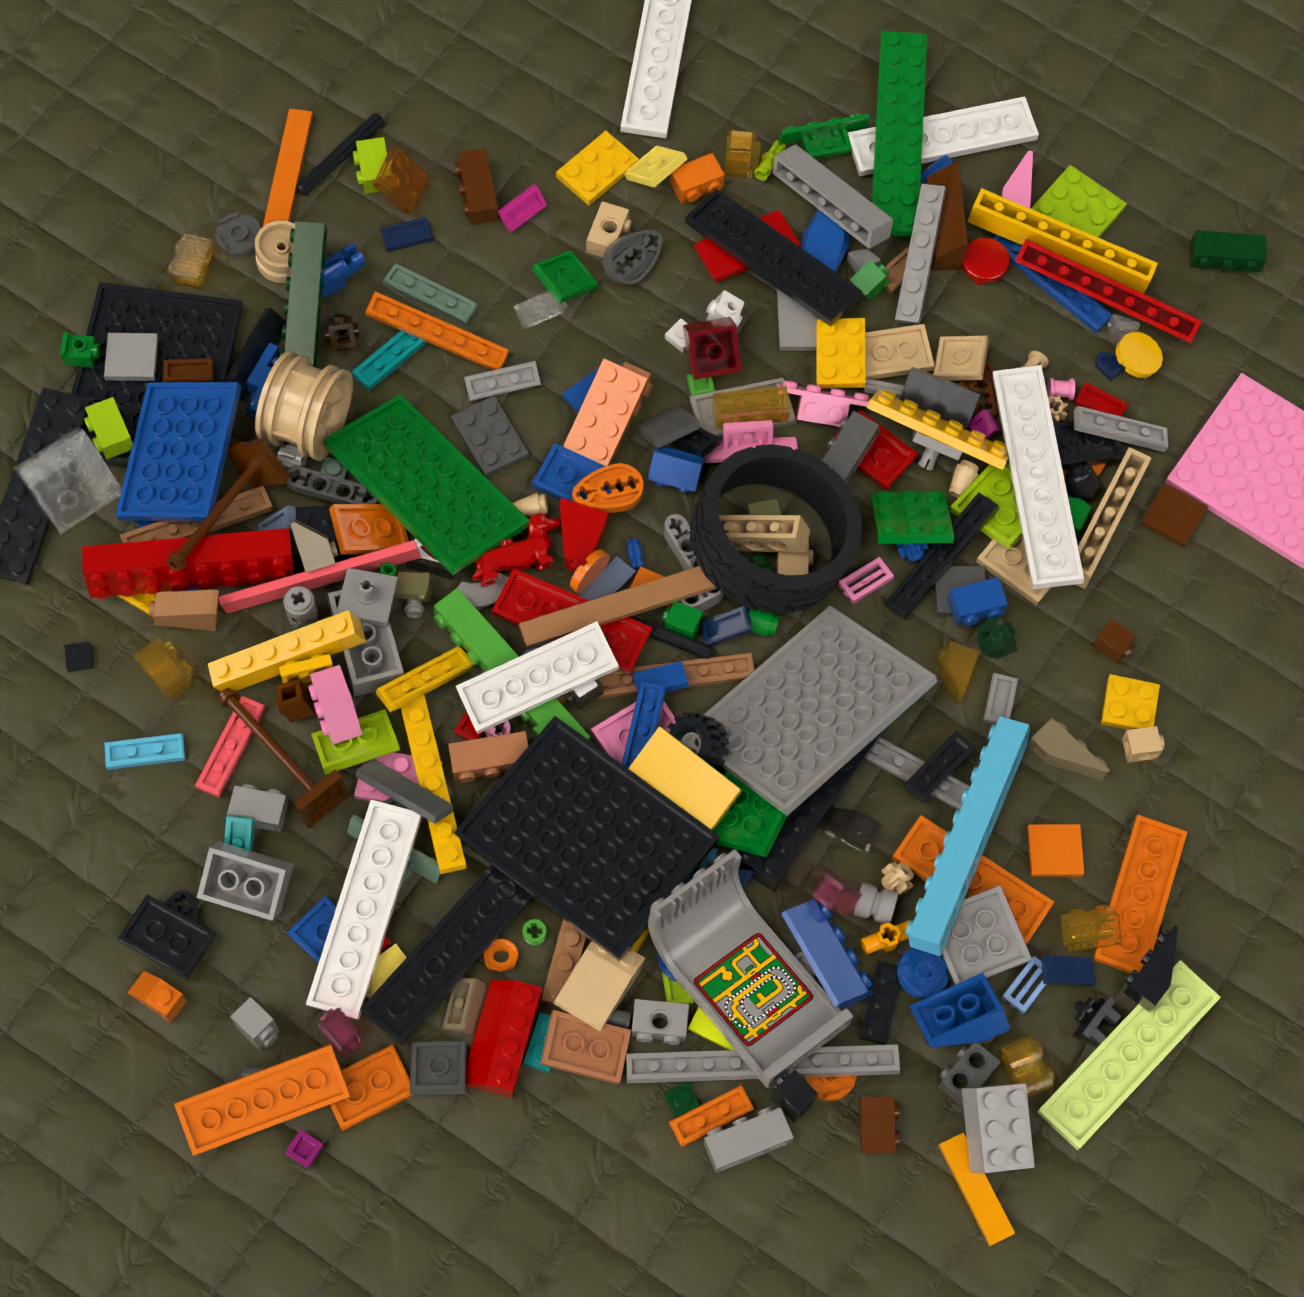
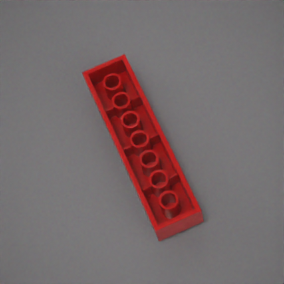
M285 528L206 535L185 559L187 562L185 568L179 571H175L168 566V556L172 552L177 553L190 537L82 546L83 575L90 598L105 599L109 596L121 595L130 597L134 594L142 593L156 594L157 592L185 591L189 588L207 590L219 586L259 585L263 582H271L294 575L290 530Z

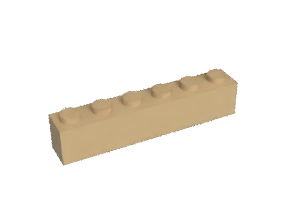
M1130 447L1128 448L1078 546L1084 583L1075 585L1083 589L1086 588L1146 471L1151 457Z

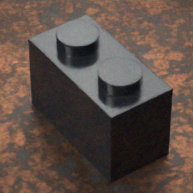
M796 1070L790 1075L785 1072L774 1083L775 1087L772 1089L774 1091L772 1101L779 1108L781 1107L782 1111L794 1123L814 1105L818 1093Z

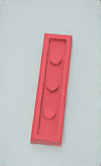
M241 696L239 703L259 723L266 709L265 705ZM234 711L195 784L197 789L218 798L222 795L253 734Z

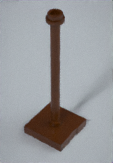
M263 439L229 444L227 454L241 471L242 475L177 553L172 552L168 556L167 564L171 569L179 571L185 568L187 565L185 559L248 482L252 487L285 484L290 478L289 474Z
M230 688L223 690L218 696L220 704L223 707L229 706L308 791L294 802L302 822L308 829L349 797L344 780L336 769L318 784H315L236 699L238 694Z

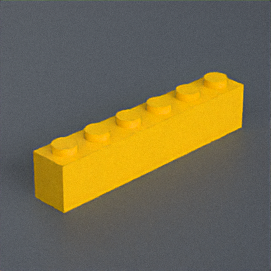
M350 610L210 662L208 667L214 688L220 692L227 688L238 691L280 675L279 667L284 666L288 661L298 660L300 662L308 660L316 654H330L331 656L366 642L360 619Z

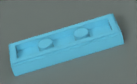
M183 733L104 743L107 770L186 760Z

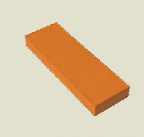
M740 1085L669 1121V1125L682 1148L706 1136L707 1132L723 1127L753 1112L754 1107L743 1086Z

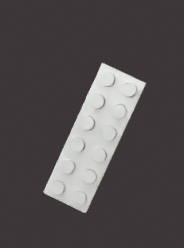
M596 621L457 685L456 688L477 734L614 672L619 669V665Z

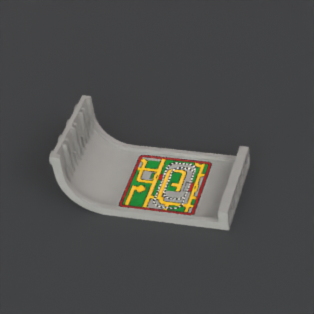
M733 850L728 855L723 853L718 856L713 862L714 865L707 870L702 868L697 871L693 876V880L687 884L683 882L676 886L671 892L672 894L666 899L660 898L655 901L650 907L648 928L652 941L669 971L765 1087L768 1088L785 1072L791 1071L847 1028L852 1021L853 1015L847 1008L841 1011L839 1008L834 1007L827 993L754 909L739 880L738 869L742 857L736 850Z

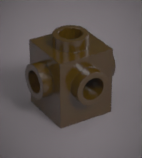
M335 314L331 319H327L328 327H324L326 342L331 341L332 350L344 351L356 347L355 338L360 337L358 322L353 323L352 315ZM346 329L344 332H339V331H337V330Z

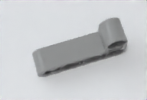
M679 514L670 515L665 520L664 538L684 571L698 567L699 564L693 551L685 552L682 550L684 547L692 548L688 522ZM719 588V591L715 593L708 591L689 597L697 601L694 604L687 603L686 599L680 600V603L700 611H705L720 603L724 594Z

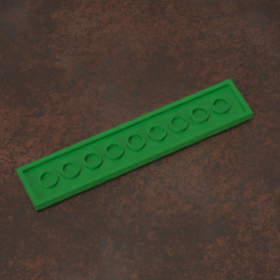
M881 30L871 202L893 219L890 235L911 237L920 195L927 34Z

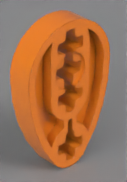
M622 463L612 464L584 477L573 488L572 500L573 502L607 513L627 511L634 508L640 502L643 496V479L641 474L630 465ZM628 481H633L636 484V488L631 489ZM620 483L621 486L624 487L622 492H619L618 489H615L616 484ZM605 486H608L609 489H611V494H607V492L604 491ZM580 492H584L587 495V499L583 500Z

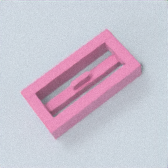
M878 557L839 581L838 587L843 589L844 595L849 597L850 603L853 605L892 581L894 575L883 560ZM878 566L881 568L880 570L866 577L850 588L848 587L850 583L859 579L860 577L877 568ZM883 574L886 575L854 595V592H856L857 590L866 586L867 584L879 578Z

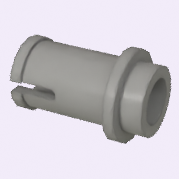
M407 599L404 611L409 618H419L422 616L425 608L420 600Z

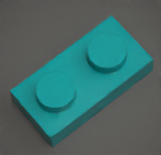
M227 815L224 843L252 851L255 817Z
M540 1012L523 1065L550 1073L551 1067L540 1065L550 1015Z

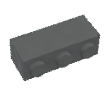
M853 411L850 418L848 416L844 418L839 428L841 432L838 437H833L827 446L829 451L824 458H819L829 465L830 469H833L846 484H848L879 435V425Z

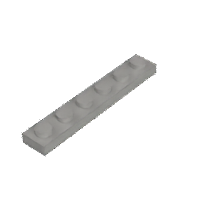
M921 185L895 316L896 323L920 325L946 194L945 186Z

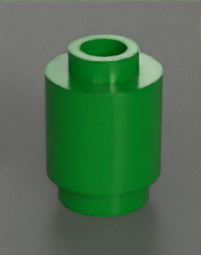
M750 608L752 633L766 637L768 635L774 636L780 617L774 615V613L761 612L757 608L756 610Z

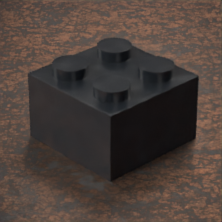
M332 505L296 507L297 520L327 535L330 542L335 541L339 556L335 557V563L346 560L345 555L340 554L329 511ZM291 533L292 556L295 566H303L294 534Z

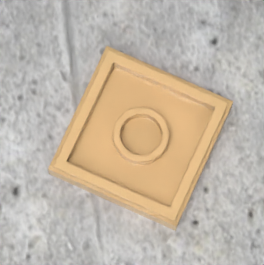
M988 336L940 337L933 375L949 381L982 380L989 344Z

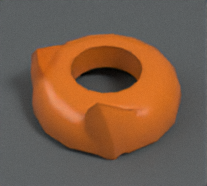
M497 939L484 953L486 967L499 972L514 970L518 959L517 947L506 939ZM499 951H504L509 955L508 960L502 963L495 961L493 957Z

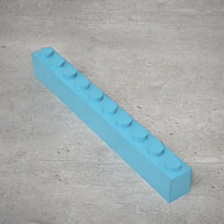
M1000 716L997 724L991 726L988 736L990 741L981 750L979 767H974L972 771V784L970 788L964 790L961 810L957 809L953 817V829L945 835L943 844L945 848L943 853H938L934 864L935 872L933 876L929 875L925 884L926 893L924 898L920 897L915 910L917 914L914 921L910 920L908 923L906 936L909 937L910 947L941 956L1030 740L1029 724Z

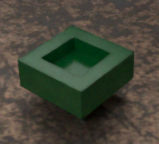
M688 1081L663 1093L674 1118L700 1106Z

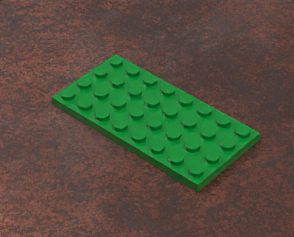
M401 394L324 439L323 445L452 575L480 559L485 552L500 546L502 541L511 539L528 528L530 520Z

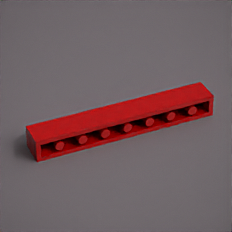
M1027 238L1015 260L1028 268L1189 343L1192 342L1202 322L1197 317Z

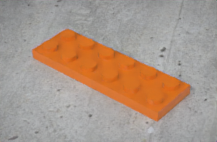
M1137 814L1093 961L1130 974L1134 969L1139 972L1144 966L1140 961L1149 949L1152 951L1154 949L1187 831Z
M920 815L892 856V860L898 864L900 862L905 863L915 875L927 881L928 876H933L935 872L934 864L938 853H943L945 848L943 845L944 838L947 832ZM982 855L964 899L1001 886L1024 942L1027 945L1054 904V901Z
M331 1043L174 1103L194 1156L350 1097L351 1094Z

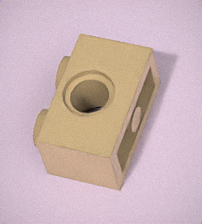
M601 202L586 240V253L604 258L607 247L613 241L622 237L624 233L628 234L632 220L629 219V209Z

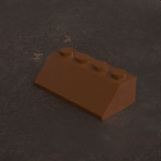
M953 163L929 175L926 184L946 187L932 260L933 271L961 270L968 246L959 163Z

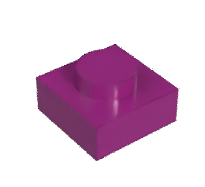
M988 409L982 410L973 417L968 426L971 432L976 430L983 433L987 440L1000 430Z
M299 1130L286 1150L285 1155L310 1169L323 1149L324 1144L304 1131Z

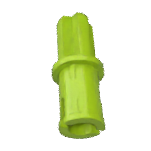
M776 140L770 150L762 155L760 164L754 170L757 179L761 181L767 180L774 167L775 155L784 151L786 144L779 145L778 140Z

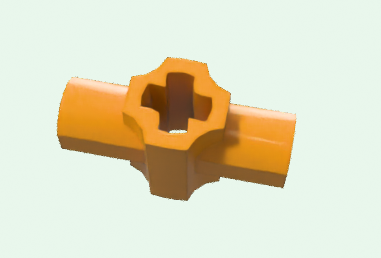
M910 920L895 926L889 922L880 926L877 933L861 938L860 943L864 953L868 955L881 949L886 953L894 951L898 943L909 939L906 936V929ZM884 934L888 937L892 936V941L890 942L888 938L883 939Z

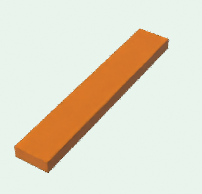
M289 108L263 227L274 221L290 222L297 191L296 185L299 182L313 118L312 111Z
M376 291L365 311V315L492 371L502 368L509 353V349Z

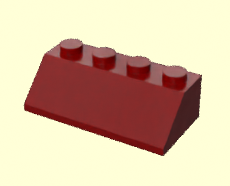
M516 980L490 981L466 1063V1086L510 1098L514 1097L541 1002L542 987Z

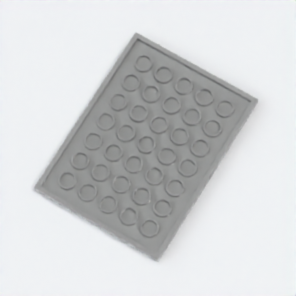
M829 606L704 715L720 721L722 724L721 728L727 731L724 738L729 739V744L725 745V749L729 751L728 755H723L722 759L725 760L723 766H720L788 816L935 685L937 679L936 675L832 606Z

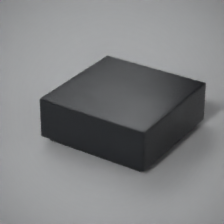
M91 642L64 645L66 669L68 672L94 668Z

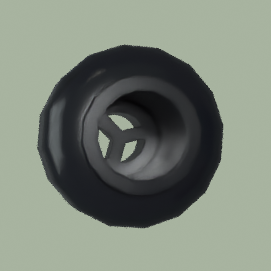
M1075 463L1068 467L1064 480L1071 497L1080 498L1084 501L1093 498L1098 493L1100 480L1093 467L1089 464Z

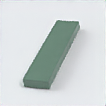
M394 263L383 280L384 286L465 326L468 325L478 309V303L397 263Z

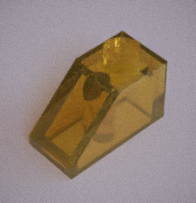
M950 641L948 649L942 648L938 662L942 663L939 673L955 703L961 704L980 651Z

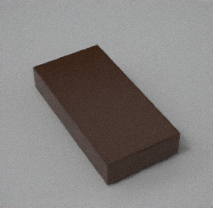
M213 358L163 360V382H214Z

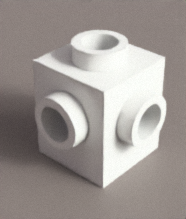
M724 290L708 305L706 312L709 314L706 321L731 317L736 327H738L742 320L740 313L744 301Z

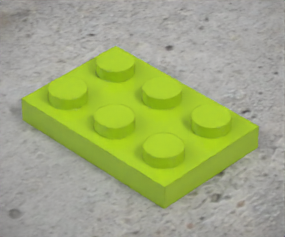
M385 709L358 718L362 731L360 736L332 744L330 736H324L322 730L311 734L325 775L330 774L335 769L339 771L400 750Z

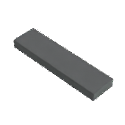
M375 759L356 770V777L434 824L453 812L452 804Z

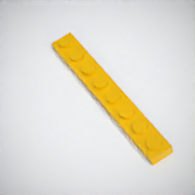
M422 695L400 707L418 784L451 804L425 695ZM452 812L436 824L427 820L440 874L466 869L460 839L454 835V832L457 830L454 813Z

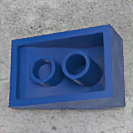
M983 972L910 1006L930 1048L987 1041L1011 1030L1005 1012Z

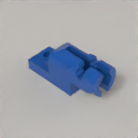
M355 243L344 247L341 252L338 253L337 251L325 259L322 299L347 286L345 278L358 272L366 265L361 251L357 253Z
M272 343L268 344L247 380L248 392L251 394L245 410H247L246 414L255 421L262 389L272 367L280 357L279 347Z

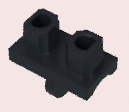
M1108 996L1106 999L1099 998L1097 1002L1090 997L1086 1003L1076 1001L1074 1008L1078 1013L1074 1019L1081 1024L1072 1035L1077 1040L1085 1039L1094 1046L1100 1045L1107 1035L1098 1027L1100 1022L1103 1021L1110 1027L1116 1024L1121 1017V1014L1113 1006L1116 1001L1111 996Z

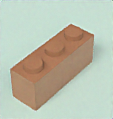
M526 731L448 744L454 781L468 783L478 777L485 776L491 779L506 773L528 747Z

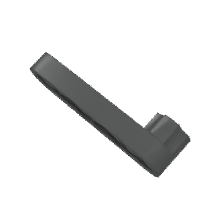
M293 466L287 469L290 478L286 485L294 492L336 504H379V501L360 483L300 466ZM297 475H300L301 480H297L296 483H293L292 478H295ZM319 480L327 483L326 488L320 491L313 488L314 483ZM347 487L350 489V494L347 497H339L337 495L338 489Z

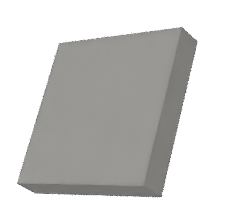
M108 333L104 372L105 380L155 381L158 334Z

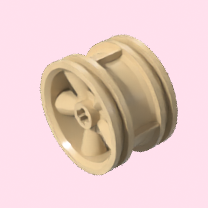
M292 351L283 353L272 367L260 395L255 421L257 438L278 447L286 442L297 445L298 452L301 455L311 457L317 461L326 458L330 451L323 445L324 439L344 427L349 412L353 392V378L350 371L339 369L333 365H328L322 370L313 367L311 360L307 356L298 355Z

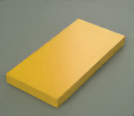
M660 726L628 768L712 831L742 791L736 784Z

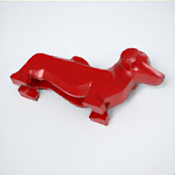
M544 513L532 515L529 518L528 538L515 543L512 539L504 540L499 547L485 552L480 559L475 561L477 571L472 579L474 581L480 579V585L483 588L495 584L494 579L499 577L498 571H512L513 568L525 570L533 564L537 572L549 569L554 560L552 557L547 556L551 546L547 532L559 527L561 520L559 518H547Z

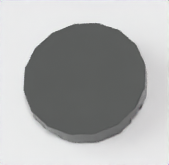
M236 212L225 216L219 221L215 231V239L218 248L224 254L242 258L255 252V238L261 229V225L254 216Z

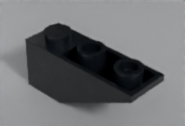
M1176 925L1170 932L1164 929L1155 941L1159 944L1154 952L1149 949L1140 962L1144 965L1141 970L1137 972L1134 969L1125 980L1128 987L1123 993L1148 1012L1156 1006L1171 986L1178 933Z

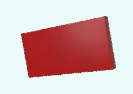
M780 210L759 217V219L800 247V242ZM707 238L694 243V249L714 283L749 270L748 267Z

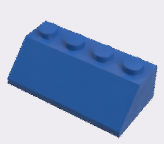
M813 899L781 913L834 1007L849 1009L874 994L871 989L873 985L871 978L866 971L861 972L857 965L860 962L857 954L852 948H847L843 941L846 939V936L839 925L835 926L830 918L833 916V913L825 902L821 903V901Z

